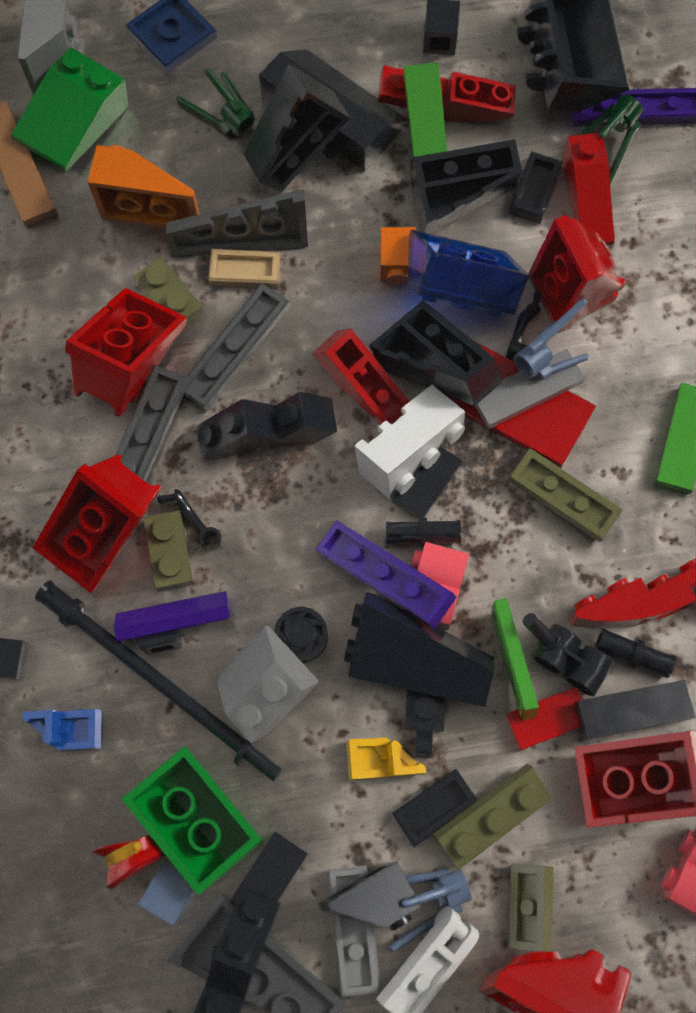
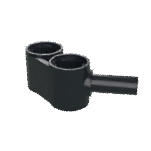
M534 613L527 614L523 618L522 623L538 640V648L533 654L534 660L547 670L566 679L573 687L577 686L578 690L582 693L595 697L613 668L614 661L605 653L592 646L585 645L583 649L579 648L582 641L565 627L552 624L550 629H548Z

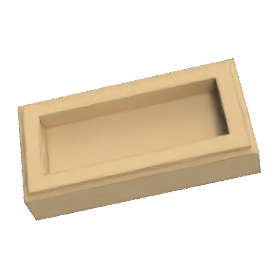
M211 249L209 285L258 288L263 283L269 288L279 289L280 252Z

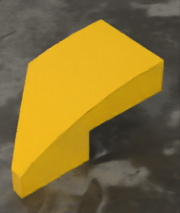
M387 737L349 739L346 741L349 780L389 778L426 773V767L421 762L417 763L402 749V745L395 739L390 741Z

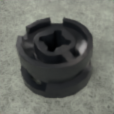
M303 606L291 608L284 612L276 622L274 632L303 664L311 663L320 658L326 650L328 643L327 626L322 616L315 610Z

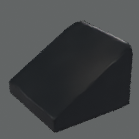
M180 629L139 637V648L147 655L180 649L183 646Z

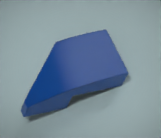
M40 710L22 712V718L27 723H31L43 736L41 739L47 745L54 746L59 751L101 749L102 710Z

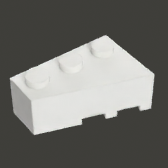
M433 385L401 409L403 415L391 425L388 421H385L378 426L377 430L381 434L371 442L366 443L362 439L354 445L359 474L390 501L397 492L402 495L415 482L413 474L421 466L429 469L440 456L438 451L440 447L443 448L448 442L450 444L455 443L465 430V411Z

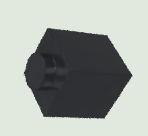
M427 0L423 53L455 55L460 12L459 0Z

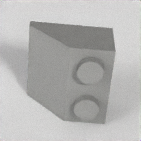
M25 0L18 60L34 96L49 68L70 47L84 55L83 39L77 36L76 18L70 15L66 1Z
M268 625L254 637L217 677L225 715L250 743L271 733L319 683V680Z

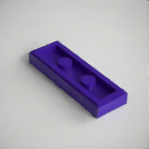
M227 591L116 613L114 622L116 641H124L229 619L230 606Z

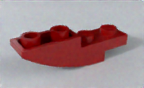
M383 65L380 73L378 102L407 108L403 69ZM452 71L449 79L440 77L444 121H496L513 118L515 115L516 85Z
M696 558L679 567L681 574L669 579L667 574H664L648 583L647 587L641 577L630 583L627 578H623L606 588L609 594L599 599H596L593 594L574 605L576 611L568 620L572 626L621 628L650 623L684 610L696 601V596L691 590L696 586Z

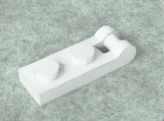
M451 907L442 908L435 917L432 929L376 999L391 1013H422L475 946L479 938L478 930L468 922L462 923L460 915ZM451 936H453V941L448 947H446V942L449 940Z

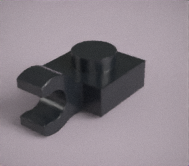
M407 690L405 729L416 730L415 757L431 758L433 731H444L445 698Z

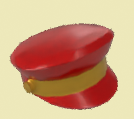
M150 835L135 841L111 844L92 850V853L104 857L108 866L106 888L113 890L124 881L166 856Z

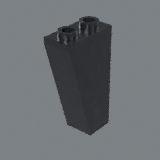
M366 592L363 605L355 604L351 626L358 627L356 639H348L344 662L351 663L348 677L486 707L494 673L493 656L438 627L434 629L410 612L373 593Z

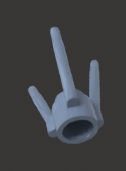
M581 299L559 320H554L528 346L514 355V363L523 376L531 379L538 375L541 380H544L555 372L589 359L588 354H582L550 366V360H552L553 355L550 348L546 345L587 304L586 299Z
M448 868L431 873L405 875L409 884L437 882L431 884L432 890L404 899L402 901L404 908L435 899L439 908L449 906L457 913L463 911L461 904L472 900L468 882L461 869L449 872ZM437 914L389 946V950L395 952L434 926Z

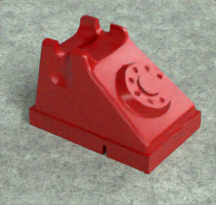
M568 215L554 219L528 273V277L535 290L541 291L543 294L540 300L552 322L559 320L581 299L587 300V304L557 333L570 329L573 323L614 302L618 297V291L622 290L626 284V280L617 276L614 271L616 265L605 241L601 239L597 232H588L577 219H570Z
M124 288L106 304V307L104 306L66 340L65 353L70 354L74 394L79 397L83 392H86L110 404L115 411V416L120 417L127 410L128 403H134L140 397L154 365L159 366L178 335L185 329L187 317L132 290Z
M119 454L92 466L84 464L77 469L32 549L91 594L100 586L162 488L159 484H148L122 464L121 459L123 456Z
M683 731L574 747L587 828L696 816L695 731Z
M594 949L588 950L583 955L577 954L572 958H561L557 951H535L514 956L511 964L492 971L490 975L485 977L478 992L513 1013L517 1011L519 1013H621L632 974L630 970L618 964L615 971H608L603 966L604 955Z

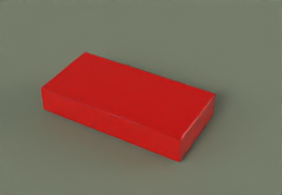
M577 686L537 701L539 709L536 718L523 721V718H520L518 709L505 714L519 752L580 728L574 702L583 699Z

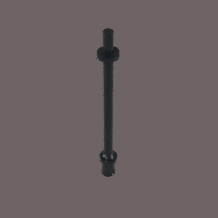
M51 580L43 584L47 588L46 591L41 587L35 595V600L41 602L59 617L58 621L65 627L76 625L237 753L233 763L239 766L244 760H247L273 782L278 778L283 769L255 748L258 740L253 743L245 740L121 641H116V637L85 614V604L80 599L76 598L73 600L54 585Z

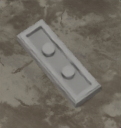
M568 349L553 355L549 365L551 366L572 358ZM577 365L555 372L544 380H541L538 375L529 379L523 376L521 372H518L501 380L502 383L475 407L487 428L490 429L582 384L585 377Z
M367 865L327 870L330 896L368 874ZM332 914L340 997L381 993L374 927Z

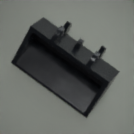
M531 0L529 7L523 15L524 19L531 21L532 26L517 27V37L521 43L529 45L531 54L536 55L532 63L533 66L540 68L541 72L525 74L526 85L531 90L544 91L548 110L581 112L630 90L610 0Z
M307 49L280 52L259 74L261 97L267 103H269L289 63L331 89L350 116V120L326 144L322 155L327 159H332L339 153L364 171L369 168L409 122L403 115L387 104L378 102V98Z

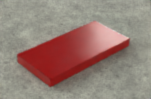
M476 342L494 357L501 380L520 372L512 360ZM566 391L489 430L527 451L531 448L559 468H562L596 405L570 391ZM447 396L465 411L466 418L487 428L475 406Z

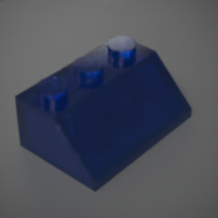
M411 229L408 250V283L417 293V297L428 302H437L438 299L446 300L451 305L461 309H469L470 306L479 307L485 313L494 316H500L501 313L515 315L529 274L506 251Z

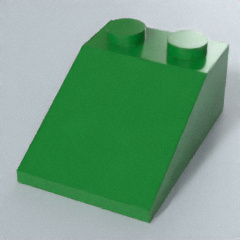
M70 47L47 71L11 134L12 139L67 171L128 108L125 78Z

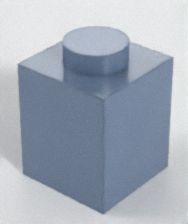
M163 860L138 905L174 926L179 924L196 893L170 860Z

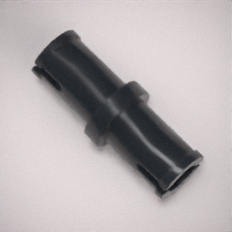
M419 518L418 522L386 521V545L420 544V547H424L425 542L461 544V520L427 521V518Z
M604 628L599 633L595 644L596 649L608 656L626 662V666L635 669L640 667L659 674L666 679L670 677L676 664V655L645 645V641L635 638L633 641Z

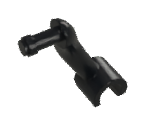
M541 291L534 292L532 303L528 304L518 316L513 337L510 340L505 356L513 362L514 355L528 346L522 344L521 341L528 322L541 310L539 306L540 299L543 296Z
M175 489L174 494L157 496L158 504L171 501L177 502L181 514L199 535V541L205 551L207 550L205 545L206 539L211 536L217 537L220 548L223 546L220 532L216 528H207L180 490Z

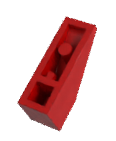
M599 133L568 136L561 160L563 161L562 165L573 218L577 219L588 232H597L606 245H614L615 235L609 162L604 139L599 137Z
M351 328L337 330L312 353L332 380L379 425L385 421L392 425L403 415L401 409L410 401Z

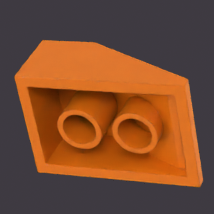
M96 145L87 183L101 218L166 227L167 222L200 215L193 189L133 150L119 145Z

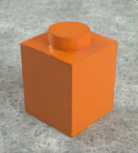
M381 227L380 281H388L396 285L405 284L408 281L415 282L416 227Z

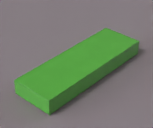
M436 62L404 66L403 74L412 158L447 151L439 64Z
M681 383L678 387L654 484L691 494L696 481V386Z
M507 598L495 600L492 604L491 616L520 718H523V721L536 718L539 706Z

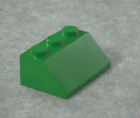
M186 746L181 748L121 798L198 896L233 870L263 843L260 836Z

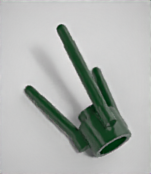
M209 68L204 70L206 76L226 101L220 111L222 120L180 96L176 97L177 103L220 128L226 136L232 131L236 136L243 135L255 122L254 113L246 105L225 72H222L220 76L227 89Z
M622 95L615 105L610 104L602 115L578 134H591L606 120H608V123L599 133L600 138H605L612 129L618 132L627 130L609 170L610 185L635 132L641 126L638 118L643 113V107L637 99L630 95Z

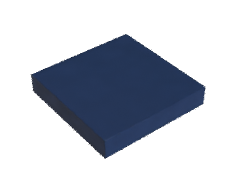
M159 0L125 24L126 32L166 74L218 38L217 30L187 0Z

